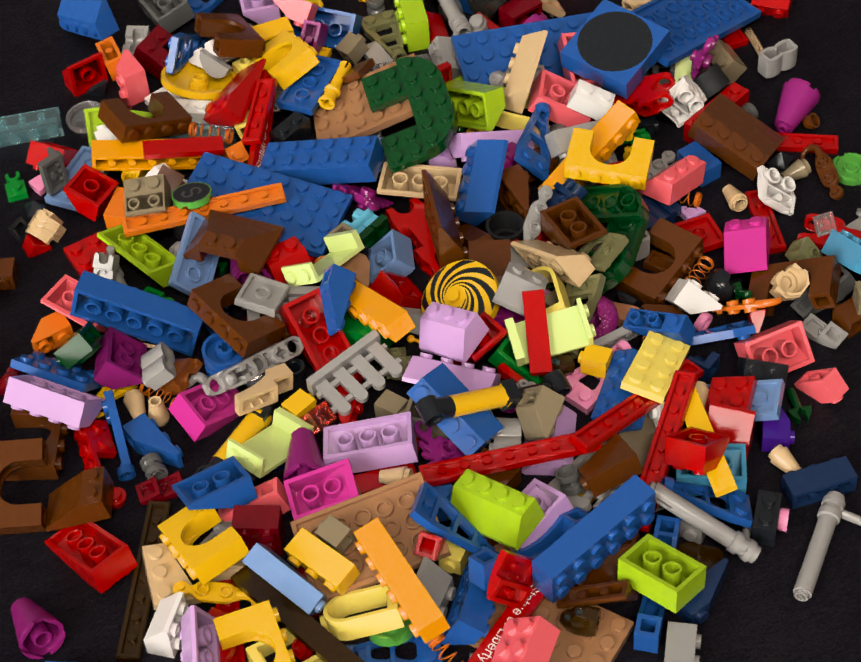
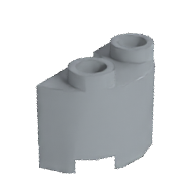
M127 25L125 45H123L122 53L128 49L133 55L136 47L150 33L149 26Z

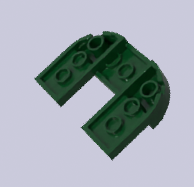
M403 57L395 60L397 65L361 79L372 113L408 99L417 124L380 139L392 174L436 157L450 145V139L457 132L458 117L445 80L439 68L424 58Z
M625 184L583 187L588 194L581 200L582 203L600 223H608L606 227L607 233L612 232L625 235L629 240L624 250L615 258L605 272L594 270L591 275L601 273L606 277L602 294L615 287L630 274L649 222V208L646 202L633 187ZM589 252L588 255L592 257L595 252ZM547 283L545 289L553 291L555 289L554 283Z

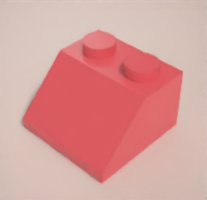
M128 49L124 50L116 66L117 76L115 79L121 89L119 95L122 101H126L132 107L143 102L144 97L150 95L145 69Z

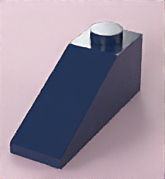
M727 558L722 559L706 571L705 588L676 613L685 623L702 624L709 617L727 575L729 561Z

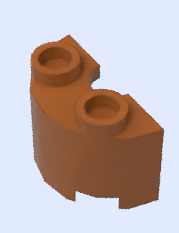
M175 358L176 377L162 386L164 387V396L168 392H171V395H178L180 392L185 391L190 384L188 381L189 375H196L203 363L199 359Z

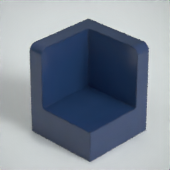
M712 351L707 359L695 356V358L688 356L686 358L704 370L703 376L699 379L707 383L719 369L720 354Z

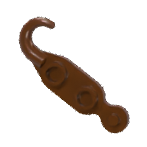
M815 144L806 146L801 152L800 159H805V155L809 151H814L815 168L822 184L830 188L829 195L832 199H841L844 195V190L841 186H838L840 176L833 160L822 151L820 146Z

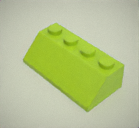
M455 79L445 82L458 117V126L493 131L506 107L503 87Z
M122 224L97 233V237L108 246H113L118 254L163 288L169 286L168 282L176 256L148 235L140 234L125 238Z
M466 469L453 485L450 502L482 535L516 551L519 550L545 517L536 498L472 470Z

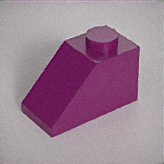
M304 19L300 38L303 42L306 41L309 46H313L319 54L325 45L329 25Z

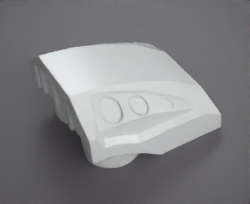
M687 75L682 76L681 80L669 90L674 97V103L671 107L661 112L680 128L686 120L704 107V102L707 101L706 95ZM662 98L660 101L667 102L668 99Z
M763 165L757 167L759 199L765 205L789 216L793 215L796 200L793 192L796 184L793 178L790 176L782 178L776 168L768 169Z

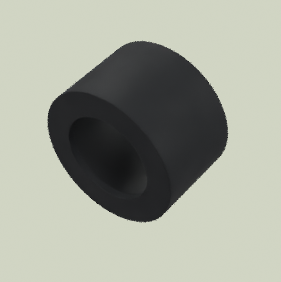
M717 63L692 80L704 92L707 99L731 82Z
M513 211L495 212L486 221V232L494 240L510 239L511 242L518 239L523 241L524 219ZM501 233L514 234L511 236H498Z

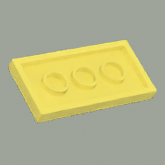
M649 331L623 378L620 388L663 404L675 370H680L689 353L690 345Z

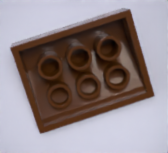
M721 93L703 110L687 136L752 181L758 175L757 167L765 166L785 140L783 136Z
M424 169L421 171L425 216L439 267L442 269L452 262L468 259V250L466 246L463 247L462 245L464 244L462 231L458 232L460 224L458 217H454L456 215L454 203H450L448 194Z

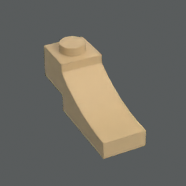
M285 363L266 369L265 376L260 381L234 395L235 412L238 416H242L278 402L279 394L293 389V372Z

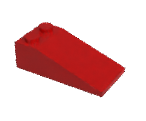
M263 58L242 69L206 106L203 120L216 129L220 127V132L243 122L253 98L257 80L260 79L267 60Z
M319 288L283 305L279 309L278 313L290 335L300 337L304 346L302 353L315 372L351 347L343 330L336 332L332 336L328 335Z
M93 522L60 529L44 541L46 546L75 573L101 594L109 590L117 581L128 575L138 566L126 543Z

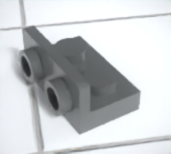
M48 147V157L37 163L46 193L52 196L63 189L69 182V173L64 166L62 153L54 150L52 147Z

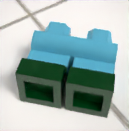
M357 208L352 214V223L347 220L342 221L351 228L357 229L363 245L368 248L374 246L376 241L378 242L389 232L388 217L383 214L377 216L369 208L365 211Z

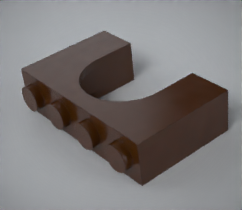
M196 14L194 31L200 37H214L213 51L218 57L262 58V52L265 50L264 39L239 14Z
M168 91L151 93L147 110L155 118L143 117L133 113L119 98L101 100L98 118L121 143L187 134L192 120V116Z
M660 217L649 231L650 244L672 255L675 259L673 264L667 270L655 274L646 273L632 267L630 274L614 287L618 291L628 293L643 301V304L664 305L667 301L665 298L679 278L682 279L685 274H688L696 259H700L704 253L702 238Z
M835 255L768 264V270L752 271L749 284V290L753 293L751 298H755V301L772 299L775 297L769 291L773 287L770 283L773 276L782 270L785 271L789 265L796 263L802 269L808 271L810 282L808 296L814 309L836 307L841 268ZM775 305L767 308H759L757 309V311L766 309L764 317L773 316Z
M230 273L192 289L187 306L242 358H246L281 341L286 325L278 317L275 316L274 318L264 315L252 321H241L230 317L224 312L223 308L234 304L235 298L243 286Z
M11 409L10 415L15 428H44L51 433L45 441L47 444V466L16 470L7 477L6 481L59 479L60 470L64 468L62 455L67 449L65 436L69 435L67 424L49 422L48 417L32 416L29 414L30 411L25 409L23 411Z
M43 438L0 441V535L46 531L47 509L42 503L15 505L4 501L2 495L3 484L14 471L22 468L47 466V444Z

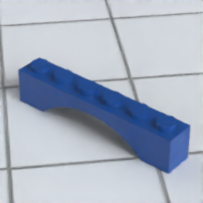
M576 507L560 514L554 524L539 539L525 548L511 552L535 559L583 519L588 512ZM485 548L468 556L469 582L486 591L493 566L500 552Z
M657 515L653 537L677 549L681 519ZM644 595L637 616L633 649L658 654L666 608Z

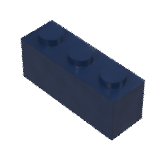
M843 456L783 474L780 489L791 509H796L822 501L824 495L829 491H837L841 494L856 491L858 476L847 457Z

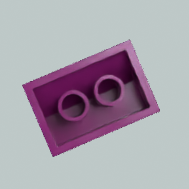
M109 327L99 342L102 346L96 351L94 381L101 386L111 389L143 384L140 364L141 356L147 352V345Z

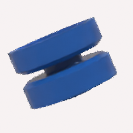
M217 333L210 335L203 342L201 348L208 377L245 359L233 350Z

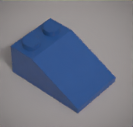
M234 456L171 485L172 489L189 510L234 508V505H247L252 500L258 498L251 476Z

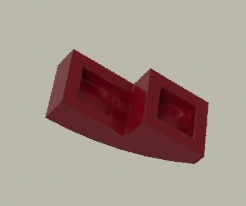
M177 471L161 480L154 476L136 485L135 488L140 504L148 505L149 501H167L178 497L171 485L184 480L183 475L180 471Z

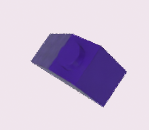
M782 407L779 420L761 421L762 452H771L779 444L788 449L790 444H794L795 431L791 430L790 420Z

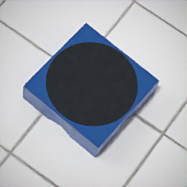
M602 0L560 51L561 66L583 78L593 80L603 88L628 99L643 80L645 73L656 64L670 46V30L613 2Z

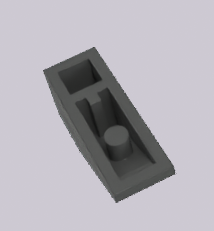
M840 263L841 275L837 302L843 300L854 290L856 281L851 273ZM809 288L790 305L804 320L810 313L816 314L824 310L814 309L808 296Z

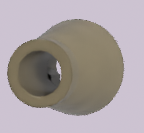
M797 159L786 170L781 172L780 176L782 178L790 176L794 181L808 177V174L811 173V167L806 159Z

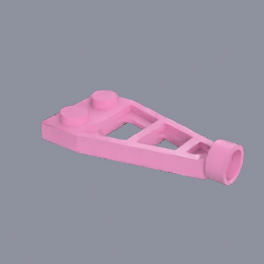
M621 339L611 349H613L614 354V351L632 349L627 341ZM578 367L572 375L566 376L572 391L565 396V401L588 414L595 407L604 379L596 377L600 382L596 389L591 390L579 382L587 374L580 373V367Z

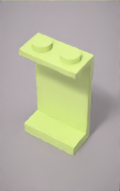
M357 229L332 233L323 237L330 253L315 264L307 262L283 266L281 270L288 285L299 286L318 283L322 280L324 271L333 263L341 266L363 250L365 247Z
M581 298L576 299V306L546 314L551 357L594 345L593 337L596 336V331L593 323H588L587 317H590L587 304H582ZM513 317L505 319V327L517 366L529 364L525 320L514 323Z
M278 407L274 410L272 425L243 444L238 443L232 438L228 439L226 458L234 456L245 470L262 478L286 462L292 432L301 427L310 429L313 432L314 426Z

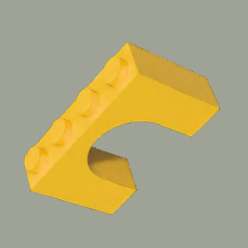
M285 29L265 44L262 58H251L254 62L263 58L267 60L264 69L267 70L272 78H276L277 86L282 90L287 89L320 63L316 57L318 53L313 46H309L299 36L296 37L293 32L289 33Z
M574 127L564 164L565 178L608 185L625 184L634 189L645 191L653 158L655 140L634 137L630 156L622 163L609 165L597 161L591 155L594 131Z
M185 507L158 525L162 533L159 535L162 543L167 545L173 557L177 558L182 568H186L192 580L197 578L202 585H205L243 559L249 553V550L242 537L232 526L210 541L192 546L198 537L222 520L215 509L189 510Z
M269 600L213 619L222 650L250 641H260L273 648L276 653L274 662H296L292 649L287 650L285 643L288 642L284 628L279 629L277 622L281 621L276 607H271Z

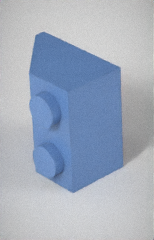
M394 229L370 248L369 283L371 284L381 270L405 277L415 270L411 239Z

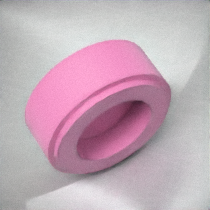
M702 312L694 323L696 330H706L711 324L713 316L708 312Z
M780 509L778 531H787L790 509Z

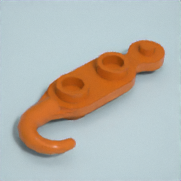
M777 297L756 301L755 298L743 299L742 303H739L738 299L730 300L720 310L711 312H716V315L723 314L722 311H727L728 315L740 313V310L744 309V313L757 311L759 308L780 304L782 298Z

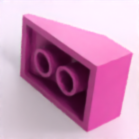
M755 216L750 219H733L725 222L724 270L729 274L768 270L771 236L767 217Z
M211 380L209 383L210 389L217 392L219 384L217 381ZM202 384L180 392L168 410L192 440L196 442L210 436L239 417L235 412L234 395L240 392L234 388L211 397L206 396Z
M348 458L283 481L294 520L359 496Z

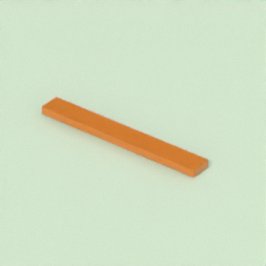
M280 182L212 197L206 205L196 209H188V206H183V209L171 206L165 212L128 218L121 217L126 238L185 225L189 213L193 211L205 218L210 210L235 214L285 203L286 197Z

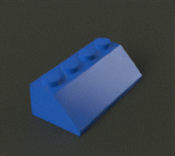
M61 0L57 15L63 30L101 41L119 30L107 0Z
M318 7L314 18L315 22L329 25L324 46L335 49L349 31L354 34H360L363 16ZM288 18L296 37H300L302 27L294 25V20Z
M477 140L467 147L465 152L467 159L462 168L463 179L458 187L459 199L455 204V217H458L460 221L478 226L495 214L508 147L507 140Z
M632 348L614 351L591 415L592 420L634 394L621 389L620 386L638 350ZM647 414L618 433L642 430Z
M442 363L423 376L407 394L417 403L420 399L429 395H435L438 398L470 390ZM489 410L445 419L436 424L466 456L480 453L505 428Z
M482 546L479 551H481V550H483V549H485V548H487V547ZM469 563L463 569L446 620L450 628L442 633L446 636L440 642L442 645L451 643L450 645L475 644L480 637L484 638L490 628L488 620L493 616L496 606L493 605V601L487 599V590L484 591L469 582Z

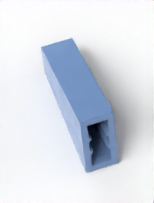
M256 542L242 562L309 615L319 614L326 606L327 602L325 599L328 596L268 546Z

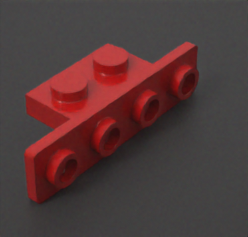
M94 420L89 427L73 430L74 439L79 447V455L84 462V470L101 467L99 458H115L117 451L106 420Z

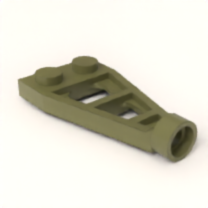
M393 9L364 17L361 29L372 42L377 41L394 61L408 56L404 50L401 32L398 27L399 20H396ZM392 28L393 32L383 36H379L376 33ZM395 40L397 42L396 45L389 47L385 44Z
M610 232L585 243L576 252H584L588 255L596 244H602L593 256L589 257L596 271L605 272L615 258L624 250L629 240L625 235Z
M601 273L590 275L580 287L568 283L566 285V292L571 307L574 306L577 298H581V300L588 299L587 307L590 313V317H587L588 323H590L598 301L602 296L606 277ZM580 349L569 352L573 359L578 358Z

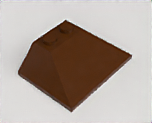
M210 210L183 256L184 258L203 262L207 254L237 261L240 272L259 275L284 233L285 228Z
M639 531L632 540L625 541L616 554H610L604 559L603 564L598 569L590 571L582 583H576L563 599L559 598L557 602L558 609L638 600L639 592L632 588L629 579L617 580L618 558L640 540Z

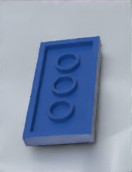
M317 55L316 57L320 63L282 92L276 101L277 108L313 116L319 106L318 100L324 94L325 86L331 83L342 60Z
M34 351L32 354H23L21 357L11 359V368L83 393L104 387L94 381V370L81 369L82 366L78 364L67 369L65 366H61L56 358L46 357L45 353Z

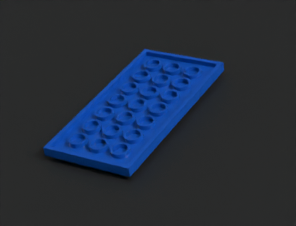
M652 0L631 11L670 30V46L658 60L665 67H669L690 56L694 50L698 51L703 48L708 37L713 38L714 35H719V39L760 18L762 13L761 10L746 0Z
M592 12L452 36L451 43L462 80L490 85L489 77L491 73L500 70L505 72L509 69L511 57H516V54L513 53L516 42L520 43L523 35L542 30L548 31L538 65H544L545 70L564 78L557 47L561 33L577 32Z
M204 152L187 183L203 182L210 185L213 197L281 182L286 197L285 203L232 215L284 227L285 231L277 244L296 236L305 247L308 255L316 258L325 256L328 248L323 237L328 235L343 221L353 201V195L344 194L338 190L334 191L331 188Z

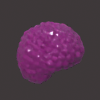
M601 296L589 323H593L596 331L593 341L616 330L618 326V310L615 304L604 296Z

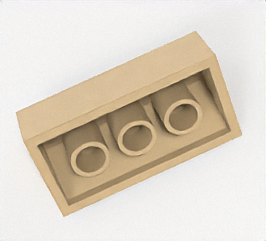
M542 30L523 35L520 43L516 42L513 51L516 57H511L508 66L511 69V73L506 72L503 84H507L506 88H503L506 105L504 109L519 114L523 113L548 31Z
M384 161L376 192L381 195L424 198L421 170L426 169L448 194L449 200L457 201L460 194L458 187L463 179L462 168L417 164L392 174L388 162Z
M523 240L512 241L510 244L531 269L542 266L549 267L562 282L576 287H580L596 269L591 264V258L584 252L578 253L573 249H565L560 245L552 244L550 241Z

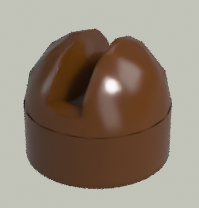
M816 113L806 115L803 119V126L809 130L818 128L820 126L818 115Z

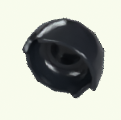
M719 268L714 270L704 283L705 291L716 295L719 298L718 302L725 303L733 298L735 285L732 286L729 283L731 275L724 269Z

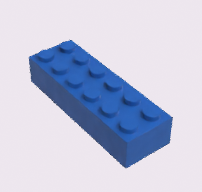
M377 135L271 142L267 144L260 168L317 185L376 182L384 157V150Z
M84 270L75 287L70 315L107 328L112 327L122 333L156 345L163 341L170 349L191 357L204 323L188 306Z
M636 474L532 561L533 586L552 603L559 598L563 599L576 583H582L590 571L598 569L603 564L604 559L610 554H616L625 541L632 540L637 535L639 529L644 525L648 526L655 518L656 491Z

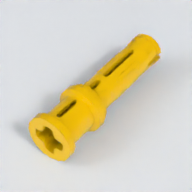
M347 61L340 62L331 83L325 86L324 94L318 100L319 105L326 110H332L335 107V100L341 95L340 88L344 82L342 77L352 67L350 63L345 67Z

